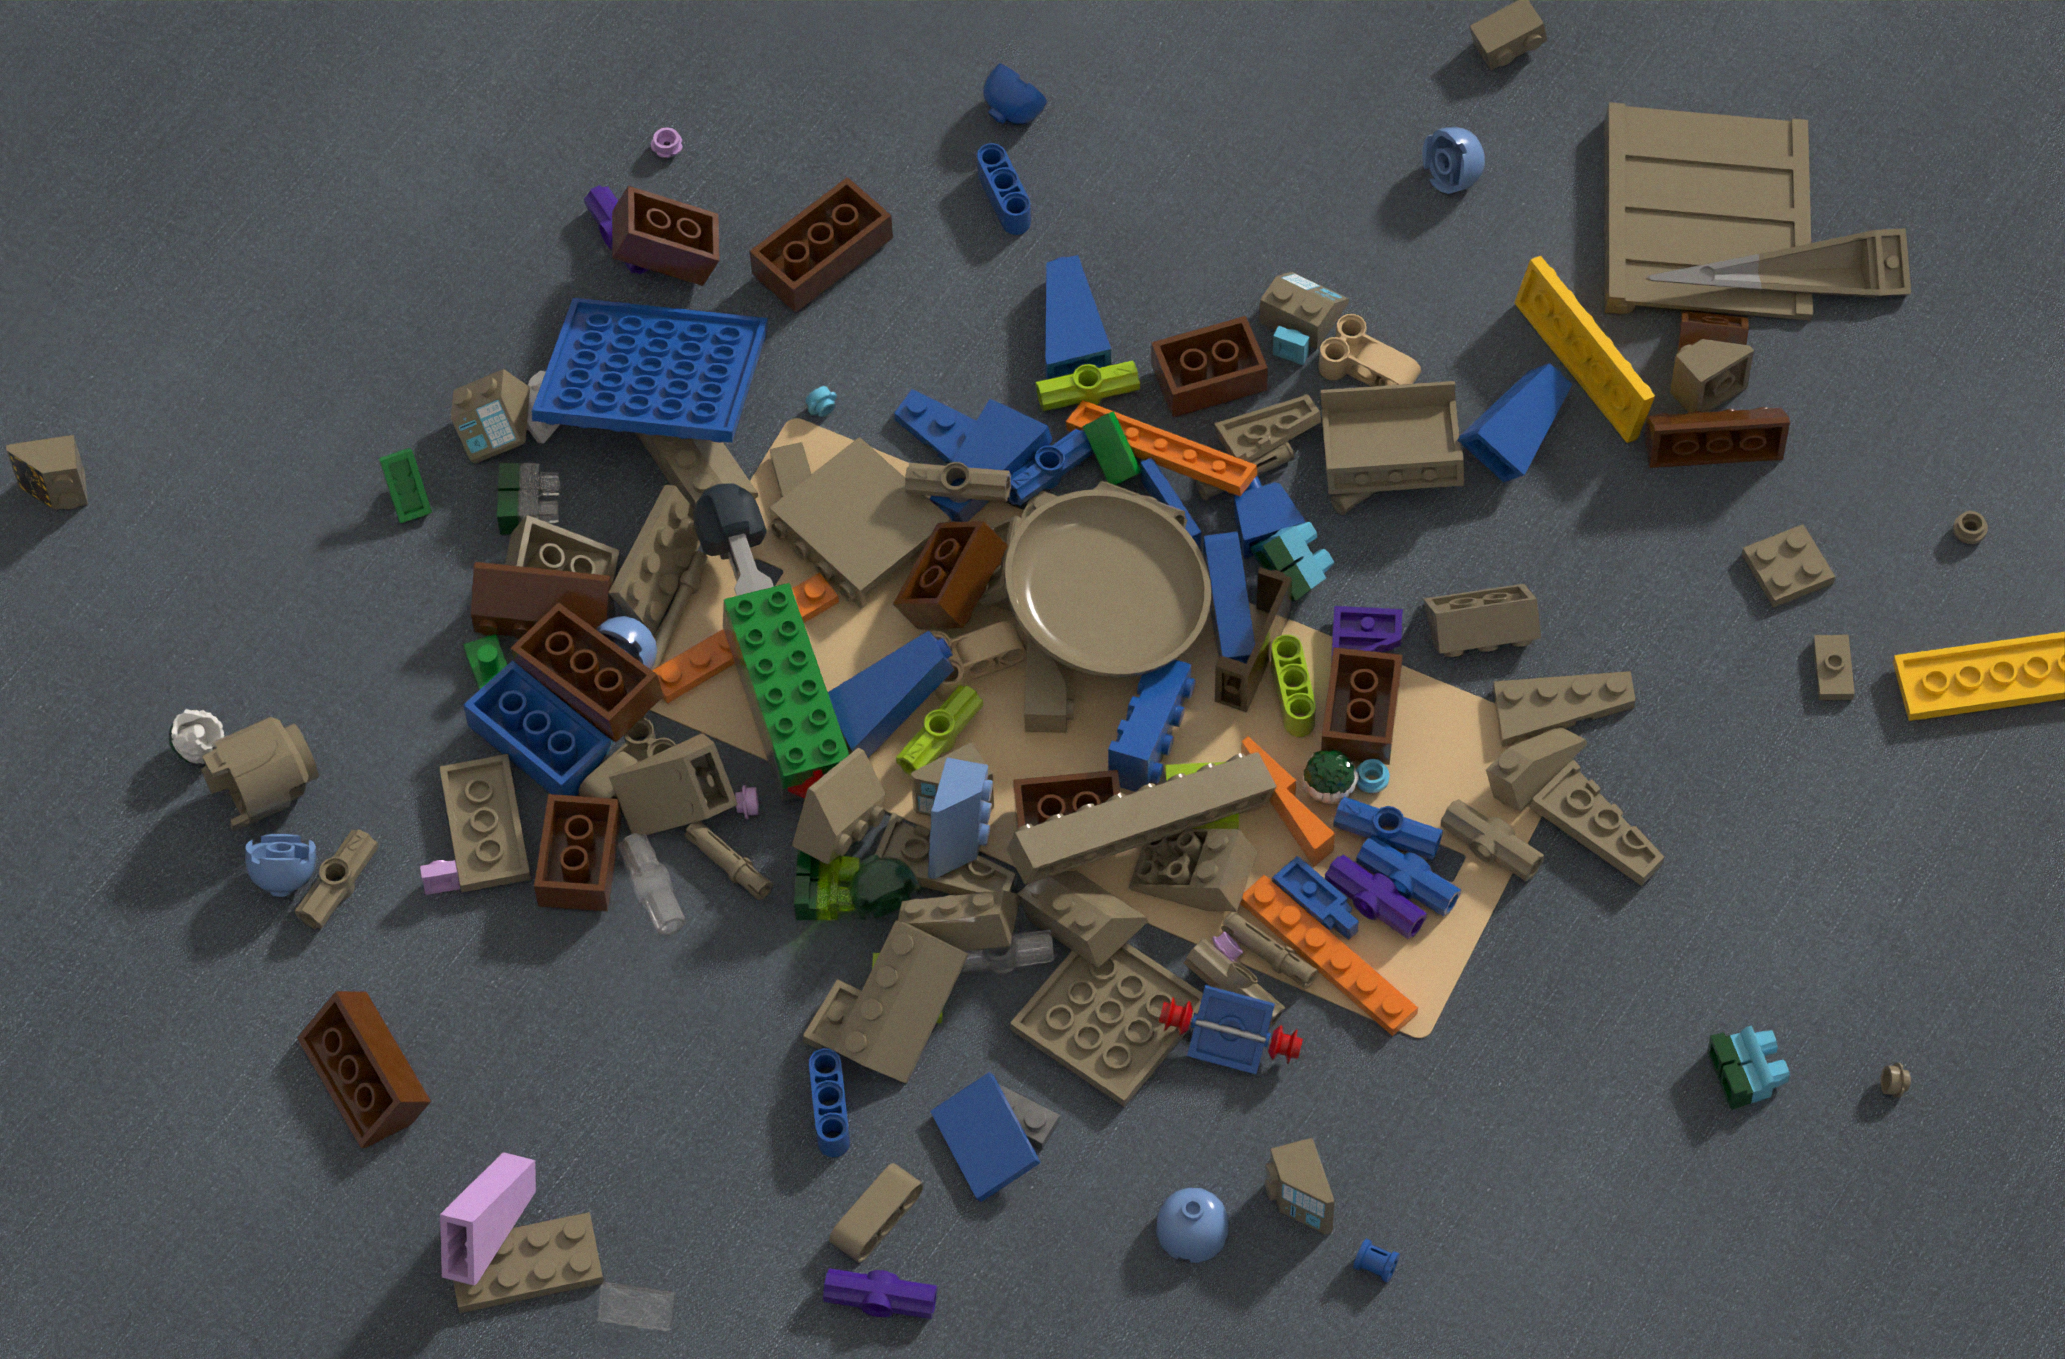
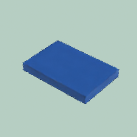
M990 1072L930 1111L971 1190L980 1202L1041 1163L996 1078Z

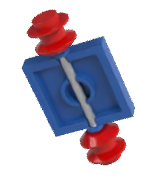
M1207 985L1204 988L1198 1014L1194 1013L1192 1017L1193 1007L1190 1001L1182 1007L1176 1005L1175 998L1172 997L1171 1003H1163L1158 1022L1165 1024L1164 1032L1170 1026L1177 1027L1179 1036L1188 1031L1189 1024H1191V1028H1194L1187 1056L1257 1074L1263 1047H1267L1270 1044L1268 1053L1271 1060H1274L1279 1054L1285 1056L1287 1064H1289L1291 1058L1298 1059L1303 1038L1296 1037L1297 1029L1291 1035L1284 1034L1282 1025L1277 1027L1273 1031L1272 1038L1270 1037L1271 1033L1268 1032L1275 1003Z

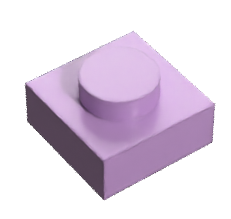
M437 860L429 865L420 866L426 895L460 889L455 860Z

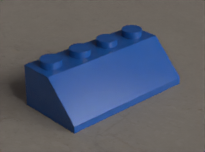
M513 660L463 704L467 725L503 755L508 754L511 762L553 795L577 796L580 785L588 775L599 767L611 745V740Z

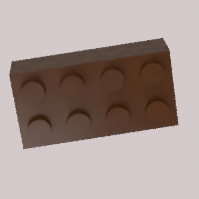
M846 177L749 251L752 274L796 313L893 239L892 216L852 180Z
M559 602L510 648L515 663L615 743L664 697L655 672Z

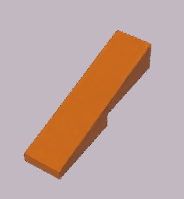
M1247 736L1242 740L1241 753L1245 754V756L1256 752L1260 754L1277 786L1269 801L1313 867H1315L1334 851L1335 833L1295 797L1296 780Z

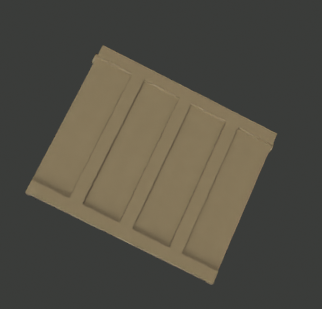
M1609 102L1604 118L1605 313L1628 314L1634 310L1635 305L1811 321L1813 316L1812 293L1655 282L1646 279L1653 274L1811 243L1808 120L1792 119L1791 121L1651 109L1629 107L1623 103Z

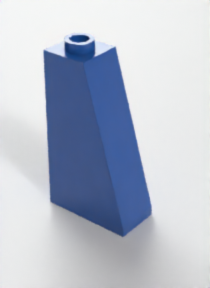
M1078 255L1059 257L1054 261L1046 262V380L1073 374L1079 366L1084 364L1095 365L1098 368L1111 365V346Z
M1550 363L1529 370L1459 436L1457 441L1503 482L1524 476L1565 400L1572 383L1563 376L1559 369L1553 367Z
M989 399L952 462L964 463L968 468L1005 470L1013 474L1034 459L1039 448L1048 446L1052 441V436L1047 425ZM958 478L951 483V486H960L965 482V479ZM930 497V500L951 518V522H968L989 502V500L970 499L966 502L957 503L948 497Z
M1238 532L1204 536L1203 557L1210 576V613L1218 656L1220 657L1221 655L1247 664L1255 646Z
M928 630L828 692L840 729L852 751L860 748L865 751L869 758L954 671L949 660L953 653L943 638L937 640Z

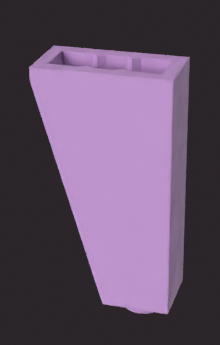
M503 1152L440 1214L442 1278L474 1286L478 1283L536 1192L535 1160Z

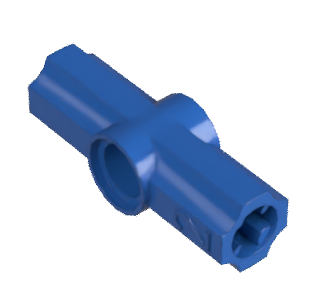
M1075 429L1052 446L1039 448L1034 459L1011 474V489L1007 500L1013 505L1021 506L1043 489L1056 487L1063 475L1093 455L1094 451L1085 432Z
M1347 797L1341 799L1333 822V827L1365 838L1375 836L1394 849L1397 848L1414 853L1433 860L1436 856L1443 835V830L1406 818L1395 807L1385 806L1379 809ZM1390 826L1393 827L1394 830L1388 831L1382 829V827Z
M1375 836L1368 838L1364 842L1356 857V863L1373 874L1380 873L1388 877L1396 885L1399 894L1406 899L1414 898L1443 917L1452 911L1460 897L1461 889L1433 873L1423 858L1410 852L1404 855Z

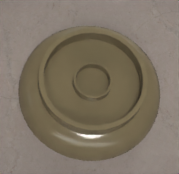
M1083 490L1051 499L1039 506L1021 523L1007 551L1005 563L1006 594L1011 610L1020 627L1029 639L1048 656L1071 669L1086 674L1109 678H1127L1161 669L1182 655L1195 641L1209 613L1211 602L1210 576L1204 557L1196 542L1187 530L1167 512L1144 499L1130 494L1109 490Z

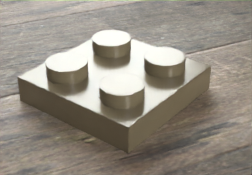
M1804 524L1743 547L1742 556L1773 608L1834 584L1835 575Z

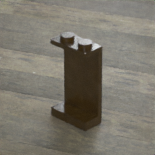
M1259 568L1256 609L1267 612L1269 615L1247 664L1220 655L1215 666V702L1247 713L1270 662L1272 643L1278 636L1282 635L1291 614L1292 578L1277 570Z

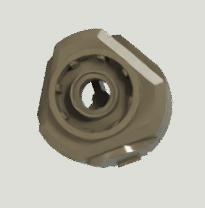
M273 717L263 719L212 742V751L202 756L206 766L201 769L210 793L213 794L228 789L235 806L241 814L230 820L232 831L242 827H249L250 824L290 807L292 800L304 795L307 783L319 778L312 753L296 724H291L284 728L280 720Z

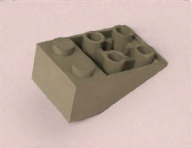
M703 733L608 776L633 839L705 820L738 805L715 743Z
M1189 829L1143 845L1129 888L1132 891L1205 911H1237L1257 851L1240 829Z

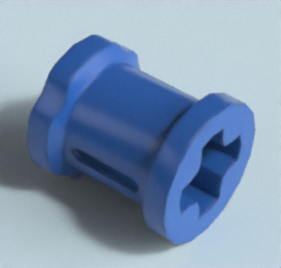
M1366 1238L1357 1253L1353 1269L1358 1271L1365 1269L1381 1276L1382 1280L1388 1283L1396 1269L1400 1253L1385 1251L1372 1245V1241Z

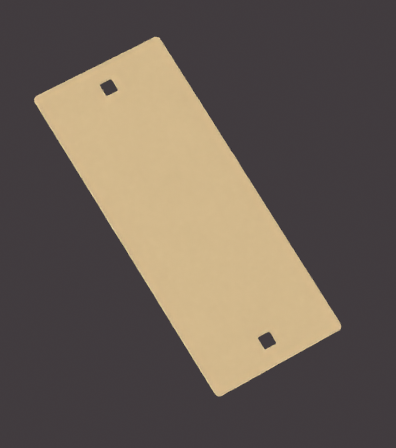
M795 418L786 422L770 449L802 442L811 474H813L854 442V440L803 419ZM769 449L750 480L759 495L755 500L759 506L767 533L762 543L751 547L750 550L754 560H760L783 570V574L775 586L790 583L791 587L794 588L818 574L813 563L808 559H801L794 551L792 544L785 538H778L770 527L769 507L781 499L782 496ZM874 449L905 477L906 469L909 466L908 462ZM989 501L969 521H984L990 527L1015 515L1021 518L1024 510L1005 502ZM923 549L865 594L866 606L863 608L859 607L853 600L847 601L839 592L838 586L829 579L827 582L839 596V603L804 623L828 692L928 630L930 632H944L951 640L999 622L1011 621L1014 623L1026 651L1028 636L1020 627L1013 612L994 605L984 607L979 601L964 628L917 629L893 603ZM707 555V561L699 576L701 582L695 594H691L659 666L723 629L724 599L736 596L734 587L737 581L729 559L723 560L720 555ZM1249 603L1256 644L1269 613L1258 610L1256 605ZM1209 609L1206 622L1198 637L1182 655L1175 659L1191 664V678L1196 679L1192 697L1190 699L1185 698L1182 707H1185L1184 717L1180 727L1174 726L1171 734L1174 736L1173 746L1169 756L1163 755L1160 764H1163V771L1159 783L1155 784V786L1166 782L1165 765L1227 762L1231 757L1241 754L1242 740L1249 736L1296 780L1295 797L1335 833L1334 851L1313 867L1270 801L1258 807L1240 812L1239 829L1257 851L1244 892L1263 875L1272 881V877L1296 856L1304 860L1323 878H1325V873L1337 856L1340 857L1344 854L1356 863V857L1368 838L1333 827L1339 803L1333 805L1320 801L1317 802L1302 788L1307 760L1314 752L1321 750L1322 730L1331 671L1333 637L1291 619H1288L1282 635L1297 637L1302 644L1316 703L1315 727L1313 731L1304 737H1296L1289 734L1284 727L1271 670V659L1247 713L1215 702V666L1219 656ZM663 622L661 623L655 635L653 636L655 640L663 625ZM1027 655L1022 661L1013 666L965 682V686L967 685L974 689L979 697L983 699V707L956 736L954 747L950 751L942 753L937 759L972 742L993 773L994 808L991 809L988 824H985L990 825V833L987 846L980 845L979 852L1015 867L1006 849L1014 835V831L1017 830L1013 793L1014 779L1108 771V748L1111 741L1116 742L1118 736L1117 728L1122 719L1126 720L1128 704L1132 696L1140 697V695H1137V687L1142 675L1127 678L1099 677L1071 669L1053 659L1067 684V699H1074V719L1067 720L1066 733L1025 732L1024 710ZM1282 655L1281 657H1283V658H1291L1292 656H1290V655ZM736 664L669 703H666L662 698L650 709L654 713L768 761ZM1402 665L1390 765H1385L1390 774L1389 783L1384 790L1377 793H1367L1355 785V790L1347 798L1379 809L1385 806L1395 807L1406 818L1443 830L1440 845L1466 856L1455 880L1450 882L1461 889V894L1452 911L1444 917L1416 899H1408L1427 913V918L1420 931L1409 939H1406L1378 918L1370 920L1364 917L1355 908L1352 899L1347 897V903L1352 907L1350 914L1359 921V931L1349 940L1337 932L1335 928H1332L1330 932L1418 1007L1417 1015L1401 1028L1399 1032L1420 1039L1427 1037L1432 1032L1513 874L1497 862L1489 864L1480 860L1471 851L1468 843L1442 827L1441 819L1446 809L1453 801L1459 799L1488 819L1498 817L1504 820L1513 829L1515 836L1527 844L1542 816L1530 808L1531 801L1518 811L1495 799L1486 773V769L1508 747L1528 740L1529 737L1516 739L1513 744L1502 747L1495 703ZM948 678L944 681L950 682L954 681L955 679ZM1289 684V685H1287V686H1289V687H1298L1299 685ZM935 691L868 758L886 793L882 806L885 812L895 813L903 817L904 820L927 830L931 828V816L916 813L914 810L911 776L906 774L896 763V757L924 726L926 715L933 710L939 709L945 702L936 696ZM1296 713V714H1294L1295 716H1298V717L1306 716L1305 714H1302V713ZM939 729V730H936V731H934V732H935V733H943V732H945V730H940V729ZM843 735L844 741L846 743L850 755L853 751L851 750L848 742L846 741ZM1351 761L1354 764L1355 770L1362 763L1359 761ZM1373 775L1366 777L1369 780L1378 779L1376 776ZM1120 788V792L1124 793L1125 796L1135 793L1134 791ZM1390 826L1382 827V829L1384 830H1394V828ZM1143 845L1067 870L1078 871L1147 917V924L1196 945L1201 940L1206 939L1214 946L1212 937H1219L1223 933L1221 930L1223 922L1233 912L1205 911L1130 890L1129 885ZM1396 848L1397 851L1401 852L1404 855L1406 853H1409ZM1241 904L1239 905L1238 910L1235 911L1238 915L1270 936L1277 943L1284 947L1288 946ZM1233 938L1243 951L1237 958L1238 963L1373 1020L1319 972L1313 984L1309 988L1304 989L1284 973L1279 974L1275 972L1270 963ZM1295 952V955H1297L1298 957H1300V959H1302L1304 962H1306L1300 955H1298V954Z

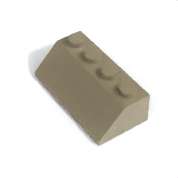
M635 432L670 484L678 488L693 508H695L703 492L716 484L734 483L749 491L754 499L759 497L757 490L723 442L716 443L711 440L681 439L674 436L646 435Z
M895 921L834 1051L865 1067L901 1082L908 1083L969 954L908 923Z

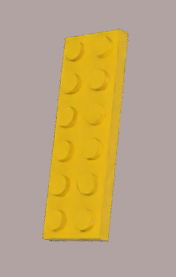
M1542 256L1530 259L1514 304L1626 443L1637 440L1655 395L1650 387L1634 371L1632 365L1616 349L1612 340L1595 323L1593 317L1577 301L1573 292L1568 290L1559 279L1555 270L1546 263Z
M2065 632L1894 655L1893 659L1894 669L1909 721L2065 699Z

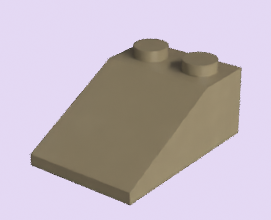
M527 515L511 533L505 565L608 575L611 579V585H613L620 550Z

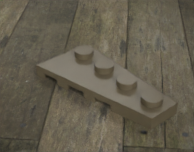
M1631 671L1494 681L1493 694L1502 747L1513 744L1514 740L1526 736L1529 739L1549 729L1560 726L1565 729L1575 726L1576 721L1586 718L1595 720L1635 707L1636 701Z
M1572 759L1532 798L1530 808L1642 886L1662 866L1665 857L1636 826L1631 827L1622 817L1623 812L1615 803L1611 805L1600 794L1601 788L1592 779L1588 781L1580 772L1581 767Z
M895 813L891 815L871 863V873L952 895L1004 890L1012 892L1016 873L979 855L977 859L936 879L928 878L930 831L919 825L914 828L904 823L903 817Z

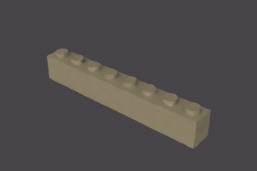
M1258 752L1247 756L1241 753L1231 757L1225 763L1216 766L1214 763H1210L1201 767L1197 772L1186 776L1184 773L1177 774L1168 779L1167 782L1156 786L1154 783L1144 785L1135 793L1126 796L1124 793L1116 794L1105 803L1096 806L1093 803L1086 804L1075 813L1066 816L1062 813L1056 814L1048 818L1045 823L1036 826L1032 824L1023 825L1014 831V835L1006 849L1026 885L1266 804L1277 786Z

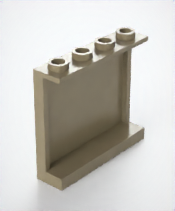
M1455 381L1321 390L1328 495L1464 486L1463 452L1461 451L1460 442L1457 441L1459 438V428L1455 401Z
M860 437L769 507L770 527L778 538H785L790 542L794 551L801 559H808L813 563L818 573L820 572L827 581L830 579L838 586L839 592L847 601L853 600L861 608L866 606L865 594L925 547L937 523L951 522V518L925 495L907 494L905 491V477Z

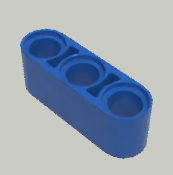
M995 143L981 146L977 153L978 178L1002 227L1006 232L1013 235L1027 232L1031 225L1030 199L1005 149Z
M822 1048L816 1050L809 1058L817 1142L819 1150L824 1155L839 1157L846 1153L850 1146L840 1056L836 1051L830 1048ZM825 1067L834 1069L827 1074L818 1072ZM829 1099L837 1101V1103L831 1106L822 1104L825 1100ZM830 1132L841 1133L836 1138L825 1137Z

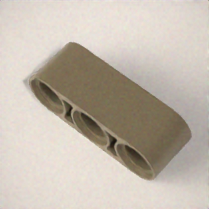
M892 1163L888 1165L836 1224L830 1234L829 1242L856 1262L861 1263L917 1201L924 1184L897 1164Z

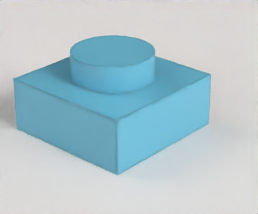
M1278 326L1273 336V355L1304 365L1309 353V336L1303 335L1295 329H1286Z

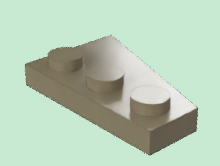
M1304 395L1214 424L1216 435L1229 455L1251 462L1321 423L1319 409L1310 396Z

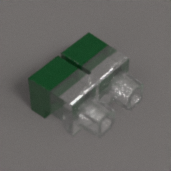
M499 463L497 520L500 535L511 534L527 515L547 523L559 522L558 500L542 501V496L560 495L559 473L541 472L540 463Z

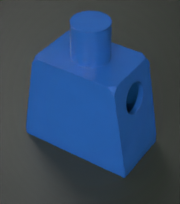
M1256 476L1241 496H1234L1233 512L1244 558L1254 556L1250 548L1275 535L1280 529L1305 523L1303 516L1279 483L1275 482L1262 486L1258 476Z

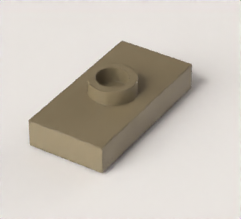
M1814 635L1813 649L1819 700H1853L1855 692L1849 635Z

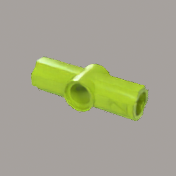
M1133 361L1101 368L1091 364H1084L1079 366L1073 374L1036 382V390L1041 409L1047 411L1074 404L1079 405L1082 400L1098 405L1102 398L1140 390V381L1136 365Z
M958 686L939 709L933 710L926 715L924 726L897 755L896 763L906 774L911 776V773L935 761L942 753L950 751L955 745L956 736L983 707V699L969 686ZM939 729L945 730L943 733H935L934 731Z

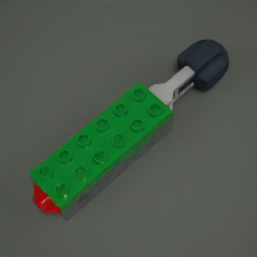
M734 483L716 484L706 489L698 499L693 511V521L704 554L709 556L720 555L723 560L729 559L737 581L734 587L736 596L724 599L722 626L781 800L784 802L799 797L805 799L808 788L845 759L849 752L790 583L773 586L771 578L757 570L750 548L760 545L767 533L759 506L751 493Z

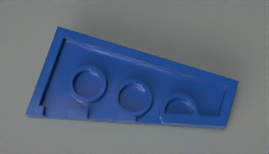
M911 389L894 412L896 422L924 445L931 446L938 452V457L947 464L952 462L976 420Z

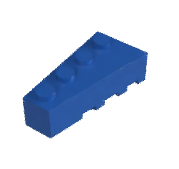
M1174 660L1161 669L1141 676L1137 687V695H1140V697L1132 696L1128 704L1126 720L1122 719L1117 728L1118 736L1116 742L1111 741L1108 748V771L1118 770L1120 788L1136 792L1144 785L1159 783L1163 771V764H1160L1163 755L1169 756L1174 742V736L1171 735L1174 726L1180 727L1185 713V707H1182L1185 698L1190 699L1195 688L1196 679L1191 678V664Z

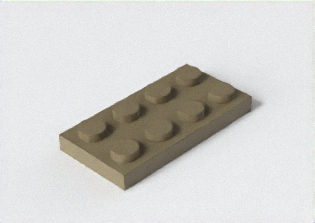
M665 485L608 592L628 617L644 624L652 635H654L678 588V581L682 572L687 571L695 552L700 546L693 521L694 508L675 485Z
M508 754L440 766L461 892L531 880Z
M590 1212L512 1228L475 1286L453 1280L459 1313L604 1283Z

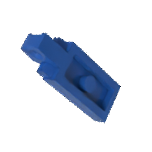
M1296 856L1272 877L1273 883L1329 931L1335 928L1337 932L1348 940L1359 931V921L1350 914L1352 907L1347 903V897L1299 856Z

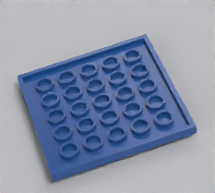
M573 298L533 405L532 421L543 422L549 425L562 424L578 426L580 428L609 429L615 432L627 431L644 433L646 435H665L681 439L693 438L711 440L716 443H732L768 330V318Z

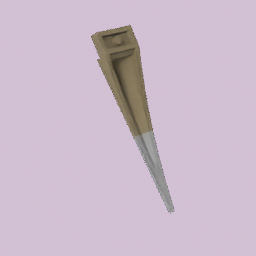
M1906 228L1872 230L1805 245L1653 274L1646 278L1648 281L1864 298L1907 296L1911 294Z

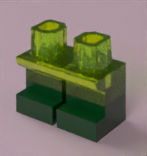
M798 849L794 896L796 920H838L839 911H857L858 888L840 887L841 881H859L860 858L839 855L832 862L826 864Z

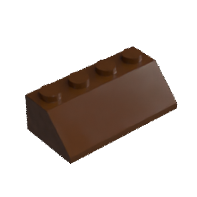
M1759 407L1751 410L1726 409L1719 412L1693 411L1686 414L1659 413L1654 416H1647L1645 441L1649 468L1783 460L1790 418L1782 408Z
M475 562L473 567L471 618L474 632L485 636L496 634L514 636L520 639L558 602L594 629H597L608 619L615 618L614 599L608 593L612 587L610 576Z
M335 991L297 1037L361 1148H367L412 1125L431 1103L430 1098L367 992Z

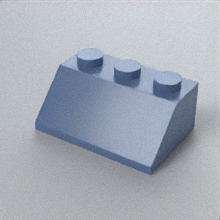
M946 758L931 810L928 878L936 879L977 859L980 845L987 846L990 825L985 824H988L991 814L992 803L988 802L990 801L993 781L987 780L988 765Z

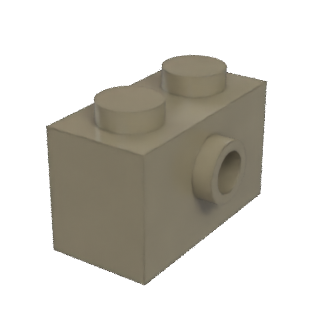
M1517 0L1469 26L1473 44L1490 70L1509 64L1514 58L1527 51L1536 50L1547 41L1544 23L1529 0Z

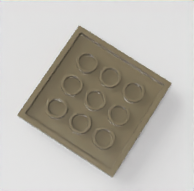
M1127 942L1099 968L1072 950L1011 1021L1010 1030L1125 1107L1188 1032L1186 1031L1183 1035L1179 1036L1178 1028L1170 1026L1164 1032L1165 1024L1158 1023L1163 1003H1171L1172 997H1174L1176 1005L1183 1007L1190 1001L1193 1007V1017L1194 1013L1198 1014L1203 993Z

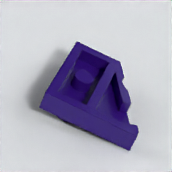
M1334 606L1332 656L1334 647L1384 653L1401 646L1403 609Z

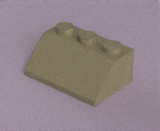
M1525 584L1424 598L1425 611L1434 647L1440 654L1444 653V656H1460L1465 653L1464 650L1475 648L1482 652L1498 649V645L1508 643L1517 647L1532 644V640L1541 639L1537 598Z
M860 748L854 750L808 788L793 840V847L829 864L839 855L843 856L855 841L860 842L869 829L872 827L876 828L881 823L885 814V809L882 806L886 793L864 750Z
M1064 871L1029 883L1017 894L1031 923L1098 968L1148 922L1147 917L1078 871Z
M1005 890L902 901L898 921L908 923L962 951L1005 947L1011 944L1020 900L1017 893Z

